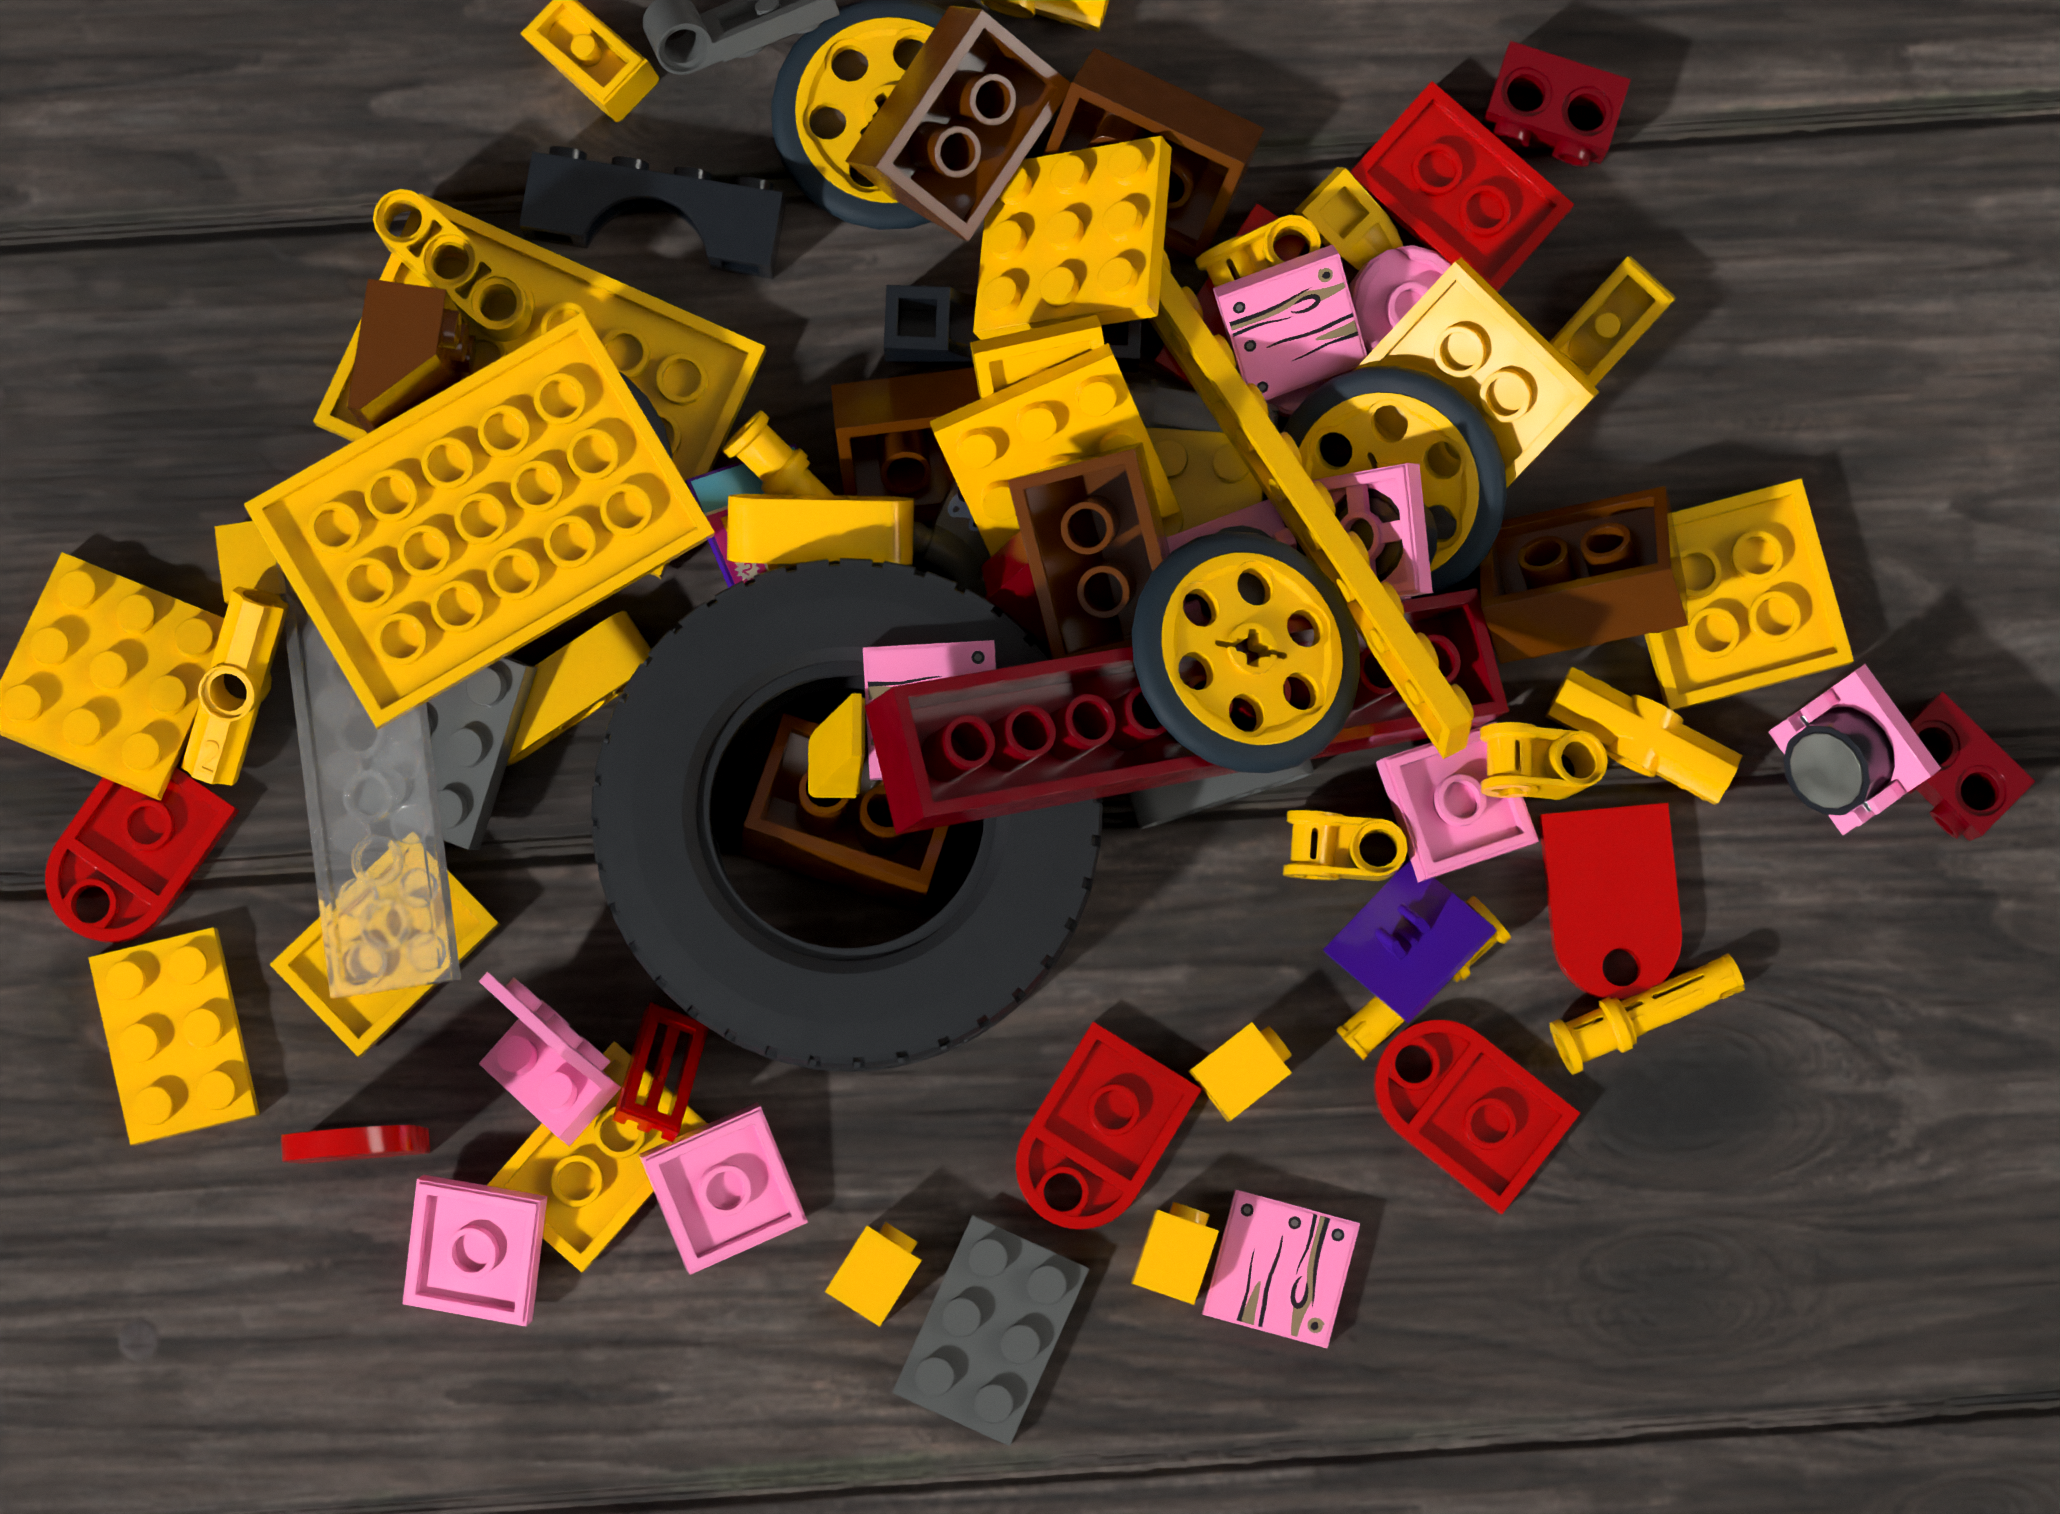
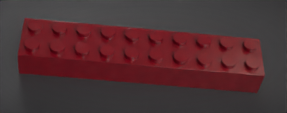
M1477 588L1401 601L1404 608L1403 617L1415 634L1421 632L1430 640L1438 657V668L1449 685H1459L1467 695L1474 712L1470 730L1478 728L1509 712L1487 625L1481 610ZM1305 617L1288 620L1287 629L1292 640L1300 646L1311 647L1314 641V630L1310 622ZM1357 630L1361 672L1354 706L1341 732L1321 753L1311 759L1429 738ZM1248 638L1233 646L1236 647L1237 651L1246 654L1247 665L1260 658L1256 652L1248 650ZM1133 646L893 686L865 706L896 835L1239 773L1207 762L1185 748L1158 721L1142 693L1133 663ZM1182 657L1178 669L1180 678L1184 684L1192 689H1203L1207 679L1205 668L1195 658ZM1287 677L1283 685V693L1287 702L1296 709L1306 710L1310 703L1308 687L1302 680L1296 677ZM1234 698L1229 706V715L1233 724L1240 730L1252 732L1257 722L1256 712L1247 701L1241 698Z

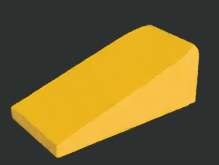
M552 0L521 32V35L615 122L623 120L659 81V77L649 61L578 0Z
M1627 256L1549 343L1595 387L1675 301L1676 297L1631 256Z
M852 693L814 730L809 739L808 792L812 797L856 798V794L860 793L865 758V698H862V694Z

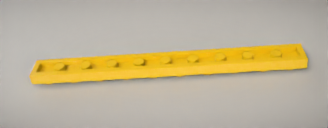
M1163 250L1158 316L1148 318V320L1307 557L1334 583L1350 611L1354 627L1442 758L1445 759L1465 749L1474 717L1473 708L1467 695L1459 685H1449L1438 668V657L1430 640L1421 632L1415 634L1403 617L1404 608L1396 590L1387 581L1380 583L1369 566V555L1362 540L1355 532L1350 531L1347 533L1335 516L1336 509L1330 493L1320 481L1314 483L1311 481L1301 466L1302 458L1295 441L1287 432L1279 434L1268 417V406L1261 391L1254 383L1246 385L1235 369L1236 362L1229 344L1220 334L1212 335L1203 321L1202 308L1196 295L1189 287L1181 288L1170 273V262L1165 250Z

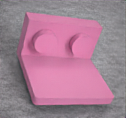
M486 972L479 982L519 1019L479 1064L552 1133L570 1146L621 1089L617 1083L603 1072L611 1061L584 1037H580L569 1027L570 1024L542 999L540 1000L515 977L505 986L489 972Z

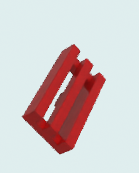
M650 1002L643 1013L612 1120L621 1124H625L628 1119L638 1123V1130L649 1133L652 1128L662 1132V1139L673 1142L681 1129L709 1028L692 1017ZM659 1022L665 1024L666 1028L644 1105L642 1106L635 1103ZM681 1030L689 1033L690 1037L668 1114H664L657 1110Z

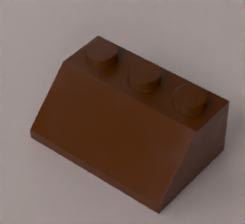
M949 6L845 161L892 199L962 240L969 241L1066 97L1071 83L984 10Z
M1094 48L1070 85L1043 156L1162 136L1172 148L1164 245L1197 259L1201 254L1209 250L1242 183L1265 128Z
M368 278L347 408L367 434L458 383L461 379V372L471 374L476 353V336L469 335V324L465 323L461 310L457 309L446 289Z
M975 368L831 385L844 495L913 498L914 521L922 523L933 522L955 478L933 433L930 421L980 399Z
M1140 442L1080 457L1008 479L1053 660L1133 646L1132 627L1138 598L1151 573L1170 554L1143 443Z
M1666 486L1502 520L1501 529L1488 555L1480 563L1481 610L1500 664L1522 659H1533L1542 655L1586 646H1597L1605 642L1649 633H1660L1689 625L1686 583Z
M783 713L743 826L740 854L923 912L951 825L896 835L883 780L870 781L868 740L866 739L860 793L856 794V798L812 797L808 792V743L812 733L820 724Z

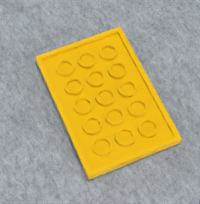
M419 194L517 280L523 288L532 310L531 323L525 333L517 339L507 342L490 339L462 316L465 323L469 324V335L476 336V353L471 374L461 372L460 381L583 312L617 370L626 375L651 401L664 423L672 451L673 463L683 480L685 481L712 471L767 352L766 346L430 197ZM411 211L399 237H408L417 232L421 225L422 216ZM456 252L447 254L438 264L437 275L443 279L459 278L468 268L469 257L463 253ZM391 253L379 280L430 287ZM506 294L496 295L487 302L484 316L491 321L499 322L506 320L514 313L517 300ZM361 320L313 420L316 426L352 442L367 434L347 408ZM670 562L649 574L662 579Z
M583 312L244 503L245 509L377 731L707 541L715 534Z

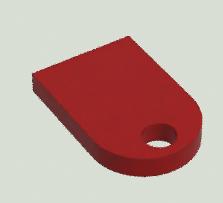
M177 767L161 801L102 777L50 853L45 872V885L51 907L68 928L88 939L105 943H121L145 935L154 929L167 915L240 810ZM90 887H101L109 897V911L100 921L86 923L77 913V899L84 890Z
M1658 803L1541 814L1539 816L1551 941L1555 959L1563 974L1581 991L1600 999L1607 997L1613 999L1617 997L1619 1000H1624L1661 984L1669 976L1677 963L1682 946V926L1669 804ZM1612 950L1627 951L1634 957L1637 963V975L1633 982L1627 986H1616L1610 983L1604 976L1603 961Z
M1450 1020L1424 1021L1403 1030L1385 1047L1375 1069L1374 1094L1376 1103L1382 1117L1390 1128L1499 1215L1504 1213L1580 1115L1579 1111L1478 1032L1464 1024ZM1418 1046L1424 1049L1431 1059V1071L1428 1077L1420 1083H1409L1403 1080L1396 1071V1057L1404 1047Z
M1092 1022L1019 1143L1016 1155V1175L1024 1198L1041 1217L1064 1228L1090 1229L1113 1221L1132 1204L1202 1089L1100 1025ZM1060 1173L1070 1174L1075 1177L1082 1188V1197L1079 1204L1072 1210L1065 1212L1051 1208L1044 1197L1046 1182L1052 1176Z
M388 1125L281 1135L282 1162L307 1164L430 1154L429 1128L415 1125Z

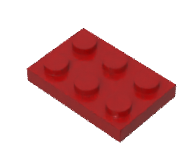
M1433 81L1428 84L1350 171L1353 177L1380 207L1427 249L1437 251L1451 265L1456 260L1462 258L1497 293L1575 205Z

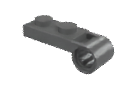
M655 0L644 13L643 29L661 66L670 73L685 75L722 60L727 62L737 57L753 56L762 51L766 45L795 33L811 32L820 27L824 21L836 17L840 13L835 0H732L701 14L698 13L690 0ZM688 29L680 38L667 40L675 31Z

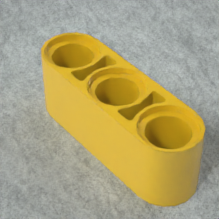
M398 189L380 198L374 209L373 221L377 233L393 255L428 286L446 289L457 309L461 310L462 316L490 339L507 342L515 340L525 333L531 323L532 310L523 288L515 278L419 194L412 190ZM412 211L422 216L419 229L411 236L403 238L396 237L390 233L391 223L398 214ZM456 252L463 253L469 257L468 268L459 278L443 279L437 275L438 264L447 254ZM506 294L517 300L514 313L506 320L499 322L491 321L484 316L487 302L496 295Z
M732 494L728 496V561L796 564L828 559L831 562L840 561V558L873 559V562L881 563L889 561L903 565L913 563V498L795 494Z
M621 611L608 617L535 665L538 668L507 766L529 756L624 693L623 689L639 664H643L649 657L648 653L651 650L626 611Z

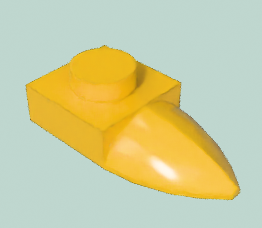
M1337 167L1294 210L1298 216H1302L1313 223L1319 232L1321 242L1326 247L1334 245L1340 257L1357 270H1360L1365 263L1386 250L1404 247L1398 231L1387 213L1344 167Z

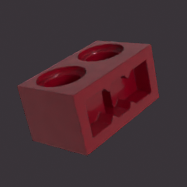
M1510 41L1503 56L1482 125L1494 130L1493 134L1503 143L1512 146L1528 147L1529 143L1532 142L1554 149L1552 155L1556 159L1571 165L1586 167L1590 161L1601 164L1609 150L1631 79ZM1515 87H1527L1538 96L1540 107L1529 112L1520 111L1512 106L1507 92ZM1575 106L1589 107L1598 116L1599 127L1591 131L1577 129L1569 120L1568 110Z
M1943 691L1930 698L1908 721L1917 735L1922 732L1934 735L1942 745L1943 754L1938 763L1941 769L1907 793L1912 794L1917 790L1933 805L1934 808L1930 811L1933 820L1946 833L1956 839L1963 835L1967 840L1971 841L1983 836L2035 782ZM1966 777L1977 778L1986 786L1989 797L1987 805L1983 810L1972 809L1963 801L1961 785Z

